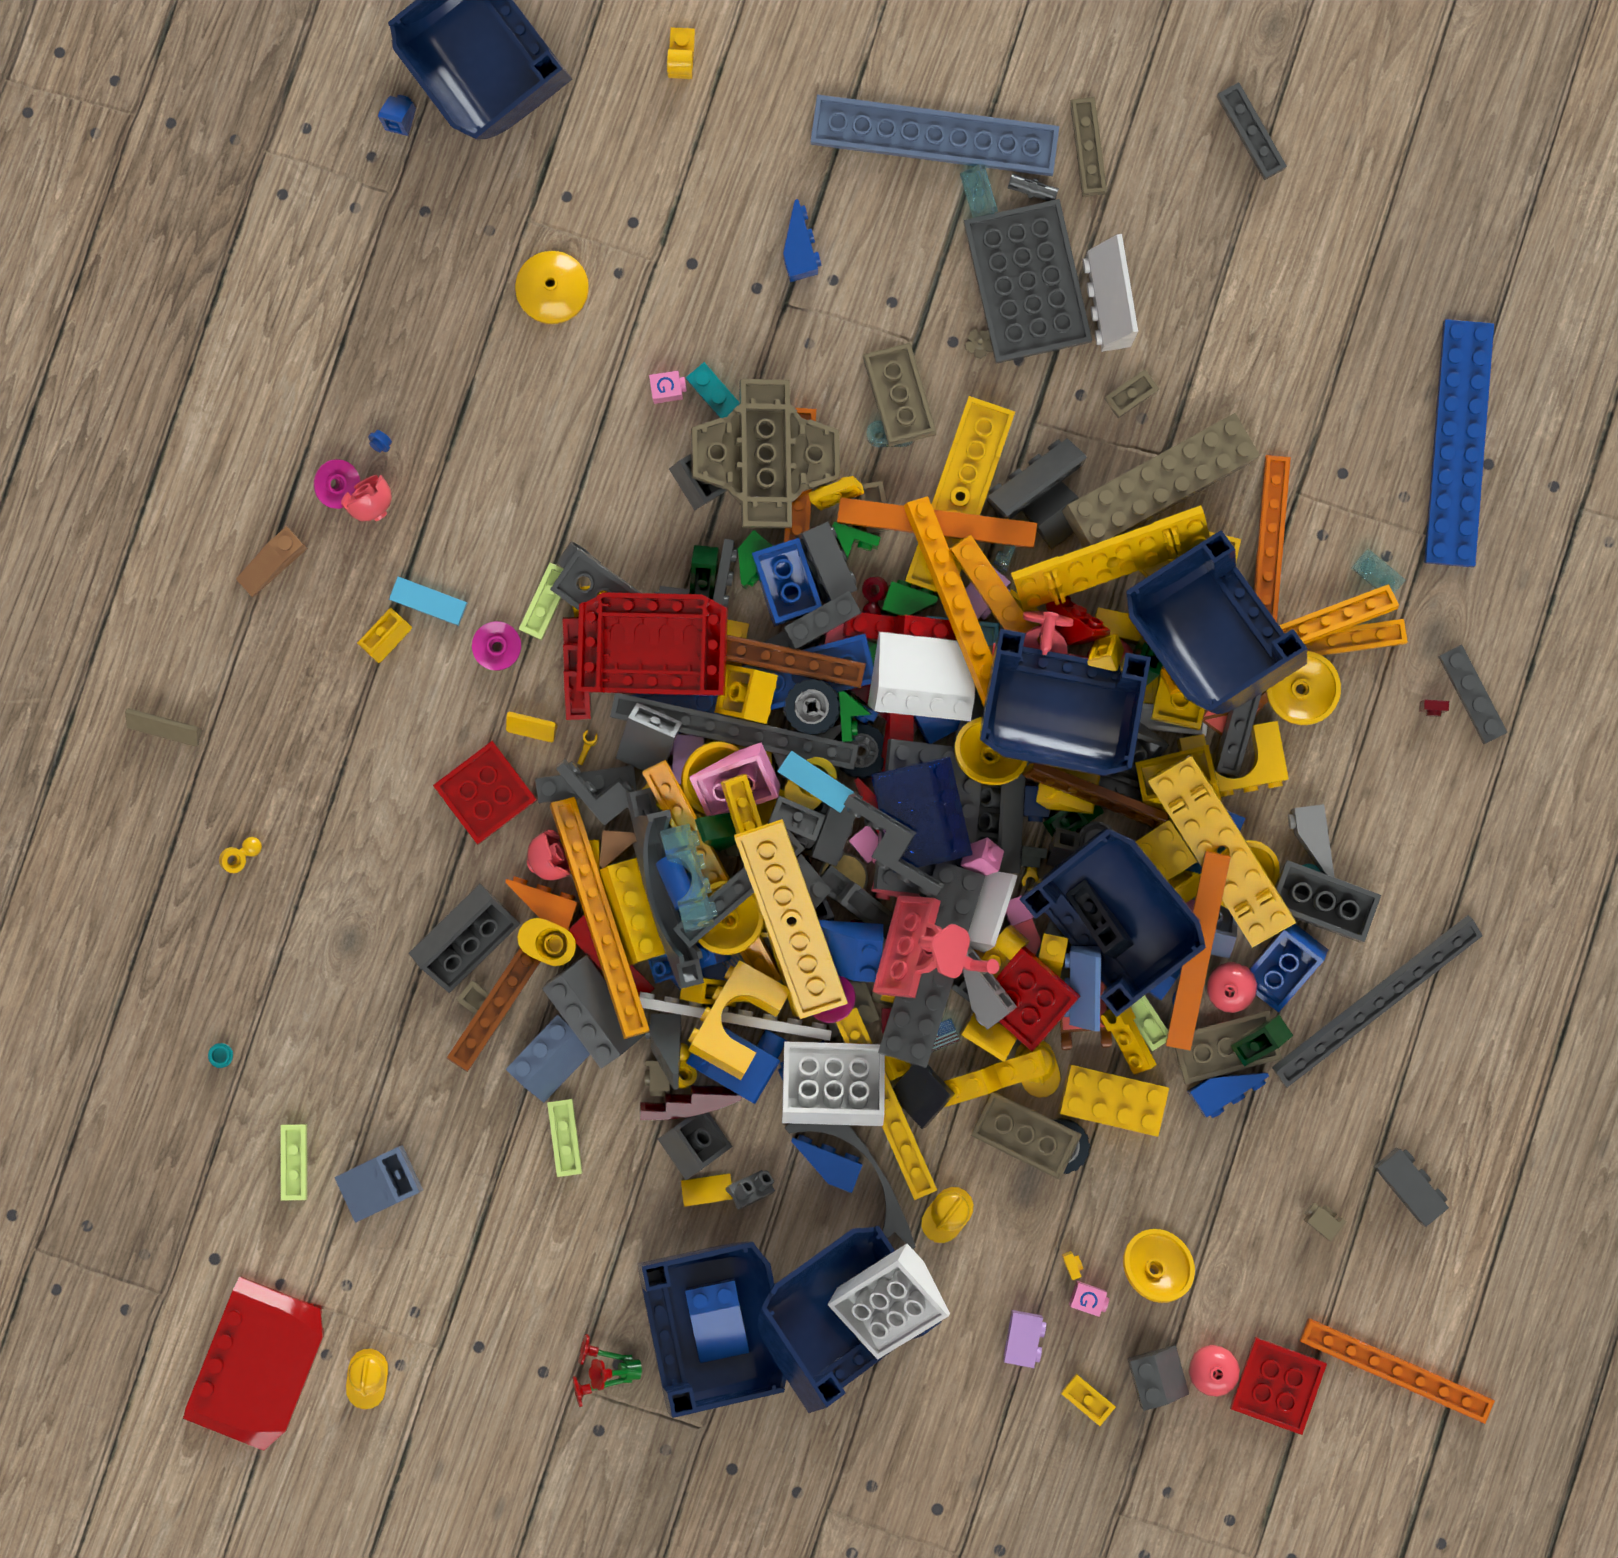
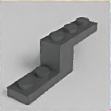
M848 591L785 626L783 632L766 640L764 643L803 650L821 640L820 636L862 614L851 592Z
M564 758L557 764L556 770L603 825H606L625 808L629 809L626 793L634 792L635 789L627 780L623 782L619 777L596 796V788L589 780L584 781L579 776L581 771L573 761L568 763Z
M849 795L843 805L848 807L847 811L857 818L863 816L870 820L869 825L876 830H886L871 856L876 859L875 864L885 870L889 868L898 873L897 877L906 883L912 881L919 886L918 890L929 897L932 894L935 896L939 895L944 884L902 859L917 833L856 795Z

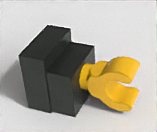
M1022 846L1020 866H1027L1026 874L1021 880L1023 886L1026 885V879L1029 877H1033L1035 882L1039 880L1038 876H1036L1037 868H1040L1041 858L1046 859L1047 857L1046 848Z

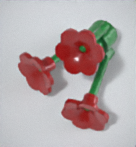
M585 1334L580 1348L578 1363L583 1365L587 1356L597 1357V1355L622 1360L623 1362L618 1364V1370H611L610 1368L605 1369V1364L602 1360L593 1359L589 1368L591 1385L590 1383L581 1385L577 1381L576 1376H573L572 1380L578 1406L583 1407V1396L591 1394L594 1390H603L606 1387L622 1383H632V1380H640L642 1375L641 1361L633 1359L632 1355H621L599 1350V1347L590 1345V1336ZM612 1376H619L618 1379L606 1381L607 1379H611Z

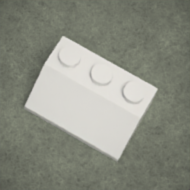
M995 872L985 876L968 931L970 937L969 948L972 947L985 953L995 947L1017 875Z

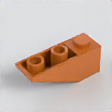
M516 876L513 877V880L506 879L505 883L539 918L546 919L567 930L571 928L579 902L574 901L575 896L561 892L560 896L551 894L552 888L537 884L536 888L527 886L528 880Z

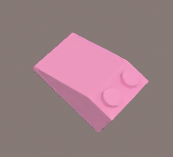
M762 742L740 749L690 776V781L706 816L730 813L720 782L741 774H747L756 805L778 798L780 783Z

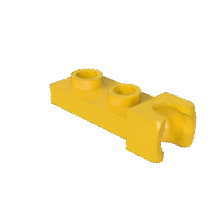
M1131 1007L1117 1017L1109 1009L1101 1015V1020L1107 1031L1112 1032L1132 1073L1137 1074L1156 1066L1157 1064L1134 1022L1136 1017Z

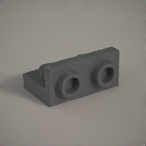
M779 796L767 824L783 819L786 830L788 829L804 848L810 849L816 842L825 815Z

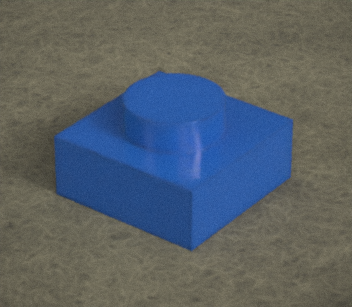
M866 707L872 715L854 716L856 720L867 725L868 721L872 724L874 723L878 713Z

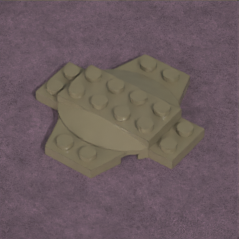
M740 379V405L728 417L719 418L691 428L692 478L728 490L740 502L742 528H791L792 502L803 491L840 479L839 429L810 419L808 421L801 418L797 410L790 405V380Z

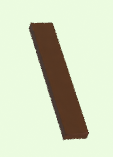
M1030 763L1024 768L1023 776L1153 828L1160 826L1168 820L1169 814L1165 811L1051 766Z

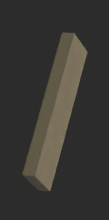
M1095 97L1071 99L1070 107L1082 197L1107 194Z

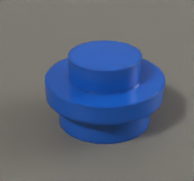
M380 430L370 433L368 436L369 444L375 451L388 452L390 450L392 441L385 433Z

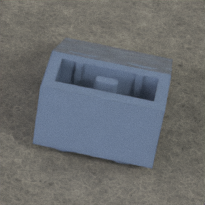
M403 1145L334 1177L355 1223L423 1191Z

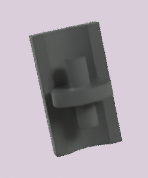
M767 1170L754 1173L728 1185L725 1189L733 1197L738 1210L775 1192L772 1186L774 1180Z

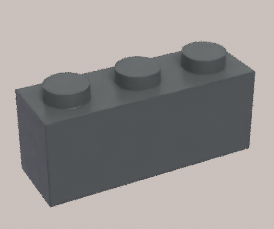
M829 522L795 536L796 539H800L811 575L824 604L848 591L851 593L857 591L856 578L847 567L846 555L839 548L836 541V531L829 525Z
M1395 1148L1373 1167L1422 1226L1427 1227L1449 1209L1445 1203L1447 1198L1438 1188L1436 1190L1432 1188L1429 1184L1431 1178L1423 1169L1418 1170L1414 1166L1413 1162L1415 1159L1406 1149L1402 1151L1399 1148Z

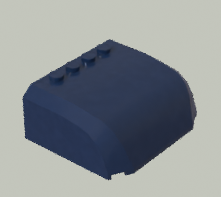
M415 0L388 22L392 35L393 50L452 128L477 140L492 138L508 130L573 80L513 0Z
M1222 530L1126 591L1129 618L1184 697L1209 712L1223 714L1234 710L1307 664V647L1294 629L1284 633L1236 567V550Z
M1000 629L995 644L980 728V740L1002 757L1100 776H1107L1131 769L1151 657L1125 653L1118 670L1110 671L1089 666L1087 658L1050 651L1047 655H1042V650L1023 646L1026 633Z
M1104 829L1026 889L1020 901L1035 919L1045 912L1063 935L1068 938L1072 946H1098L1065 895L1083 880L1088 881L1122 924L1134 943L1132 947L1116 959L1105 955L1101 950V981L1106 987L1100 998L1117 1017L1203 951L1206 945L1200 919L1134 840L1113 830Z
M879 1226L855 1228L845 1233L775 1283L760 1310L758 1328L761 1337L779 1369L808 1413L825 1409L846 1394L843 1387L886 1356L884 1355L877 1360L828 1306L837 1287L895 1251ZM940 1321L939 1323L935 1324L934 1326L930 1327L929 1329L925 1330L924 1332L920 1333L912 1339L924 1336L926 1333H928L942 1321Z
M753 1241L719 1245L637 1263L667 1412L672 1418L779 1394L785 1391L787 1379L765 1345L758 1328L760 1310L775 1283L771 1264ZM735 1278L749 1353L700 1363L685 1288Z

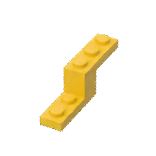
M1041 1049L945 1080V1084L955 1094L944 1107L984 1096L1001 1088L1048 1074L1049 1072Z

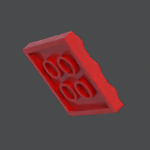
M493 741L489 742L433 785L477 845L537 801L536 797Z
M1025 946L1017 952L996 977V980L1017 1006L1016 1009L999 1022L1032 1052L1081 997Z
M1254 1337L1230 1409L1303 1435L1327 1363Z

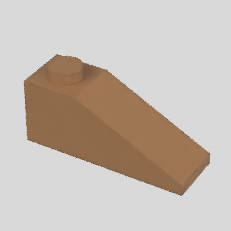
M286 526L264 546L236 580L251 597H254L308 548Z

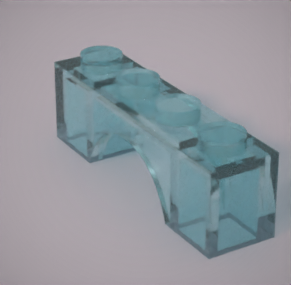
M690 824L661 830L660 834L667 861L684 866L692 876V883L688 893L677 902L685 932L715 925L713 917L718 915L714 901L709 902L707 893L712 892L708 877L703 878L701 872L702 869H706L703 855H697L695 846L700 845L697 831H691Z

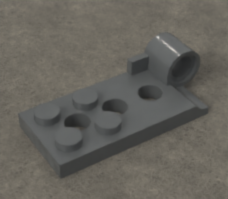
M572 541L557 561L564 569L550 589L578 610L579 604L595 598L603 590L611 593H641L604 567L586 549ZM582 576L588 577L591 581V586L586 591L582 590L578 584Z

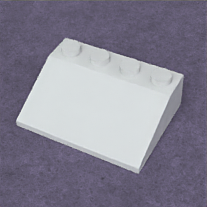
M1117 234L1088 250L1086 258L1083 259L1084 273H1089L1090 282L1087 283L1088 297H1093L1094 306L1091 307V316L1093 321H1097L1098 330L1095 331V340L1097 345H1101L1102 352L1131 347L1138 333L1122 234Z
M879 632L868 700L869 707L877 712L971 721L975 698V684L957 640Z
M784 1042L782 1123L883 1126L885 1055L878 1053L880 1044Z
M908 1244L900 1247L837 1287L828 1303V1306L877 1360L950 1315L924 1261Z

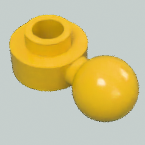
M248 837L243 841L241 849L229 847L223 850L219 857V864L222 869L229 873L240 872L246 864L247 856L254 857L261 852L262 844L260 840L255 837ZM233 855L234 861L229 864L228 858Z
M681 1043L679 1073L684 1076V1080L679 1076V1088L682 1089L688 1088L697 1079L696 1069L686 1063L690 1057V1051H688L689 1046L685 1043Z

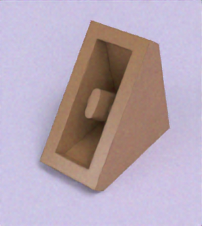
M602 830L599 864L602 869L610 866L631 848L633 843L637 842L635 833Z

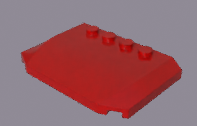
M603 592L595 598L579 604L576 692L725 696L728 608L702 594Z
M242 1276L239 1277L186 1405L183 1419L265 1451L289 1427L324 1338L322 1308Z

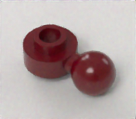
M870 577L862 585V593L868 600V603L862 609V613L881 615L882 610L878 605V601L886 598L888 584L882 577ZM876 585L879 586V593L876 591Z

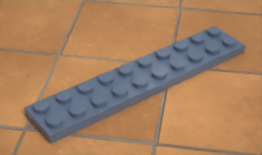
M817 94L811 145L1053 176L1059 126Z

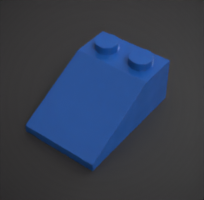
M799 538L752 553L765 602L774 627L797 620L822 606Z
M819 920L838 975L853 981L875 982L883 950V924Z
M1296 924L1277 933L1249 968L1256 978V995L1277 1012H1280L1323 963L1329 949Z
M723 1026V1029L730 1038L756 1052L742 1079L739 1080L693 1053L686 1063L756 1104L780 1060Z
M735 1278L685 1288L700 1363L749 1353Z

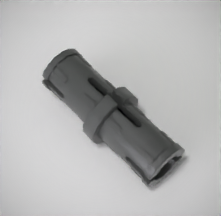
M1012 173L1008 189L1027 194L1029 198L1036 197L1046 201L1055 200L1059 188L1038 182V179L1034 178L1031 180Z

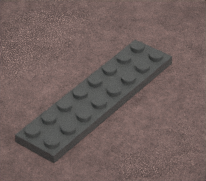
M937 860L932 877L944 884V887L937 896L932 894L929 897L926 895L928 898H936L941 901L935 925L944 929L950 924H955L968 932L986 875ZM937 968L929 973L921 974L915 998L895 996L878 1053L927 1068L954 978L940 974Z

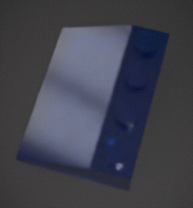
M950 757L936 758L871 774L878 809L917 833L902 857L903 860L919 868L973 855Z

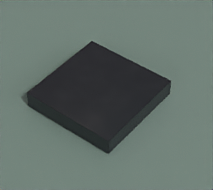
M913 1064L893 1087L900 1106L921 1129L926 1128L955 1094L929 1065L927 1068H923Z

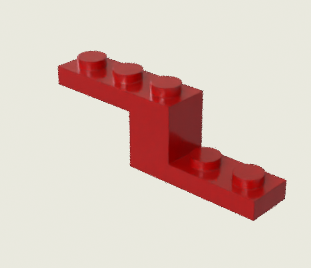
M862 613L845 622L843 628V636L854 637L866 634L867 639L878 640L879 632L957 640L949 620L911 615L894 617Z

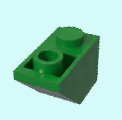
M755 530L750 533L738 548L741 586L744 589L749 585L753 587L759 581L752 553L773 546Z
M898 579L897 583L891 581L882 612L892 616H914L935 606L938 597L934 596L935 592L932 590L921 588L919 591L911 588L912 584Z

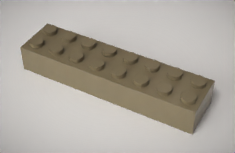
M1236 413L1068 504L1062 510V513L1081 546L1085 548L1126 533L1249 465L1260 454Z

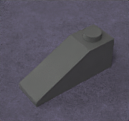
M651 1014V1021L648 1024L650 1031L645 1033V1038L650 1039L651 1051L672 1088L679 1089L681 1014Z

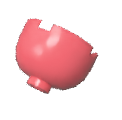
M372 475L354 486L356 491L352 495L347 492L341 500L342 506L353 518L359 521H371L373 519L379 521L387 515L386 510L391 504L392 495L391 489L382 475L379 478L377 475Z
M550 829L535 837L529 844L527 866L532 873H535L540 878L555 881L570 875L571 872H569L570 868L564 849L559 842L560 836L556 831Z
M1235 962L1220 964L1212 971L1207 981V993L1210 1001L1216 1008L1224 1012L1235 1013L1242 1011L1253 1002L1256 996L1257 982L1255 975L1248 967Z
M1209 1345L1202 1347L1194 1353L1190 1362L1189 1376L1198 1391L1207 1396H1222L1233 1390L1239 1380V1365L1237 1359L1229 1350L1220 1346Z

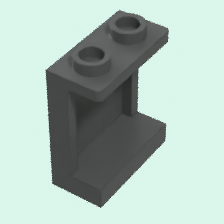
M636 703L628 717L616 759L643 771L664 760L669 764V756L683 722Z

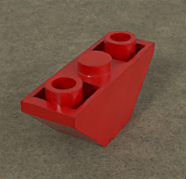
M1070 596L1065 597L1066 602L1064 603L1059 598L1060 604L1058 605L1055 604V601L1045 603L1047 611L1073 619V626L1055 625V629L1063 635L1067 645L1087 644L1108 636L1111 632L1110 629L1103 625L1100 619L1088 614L1086 608L1071 601Z

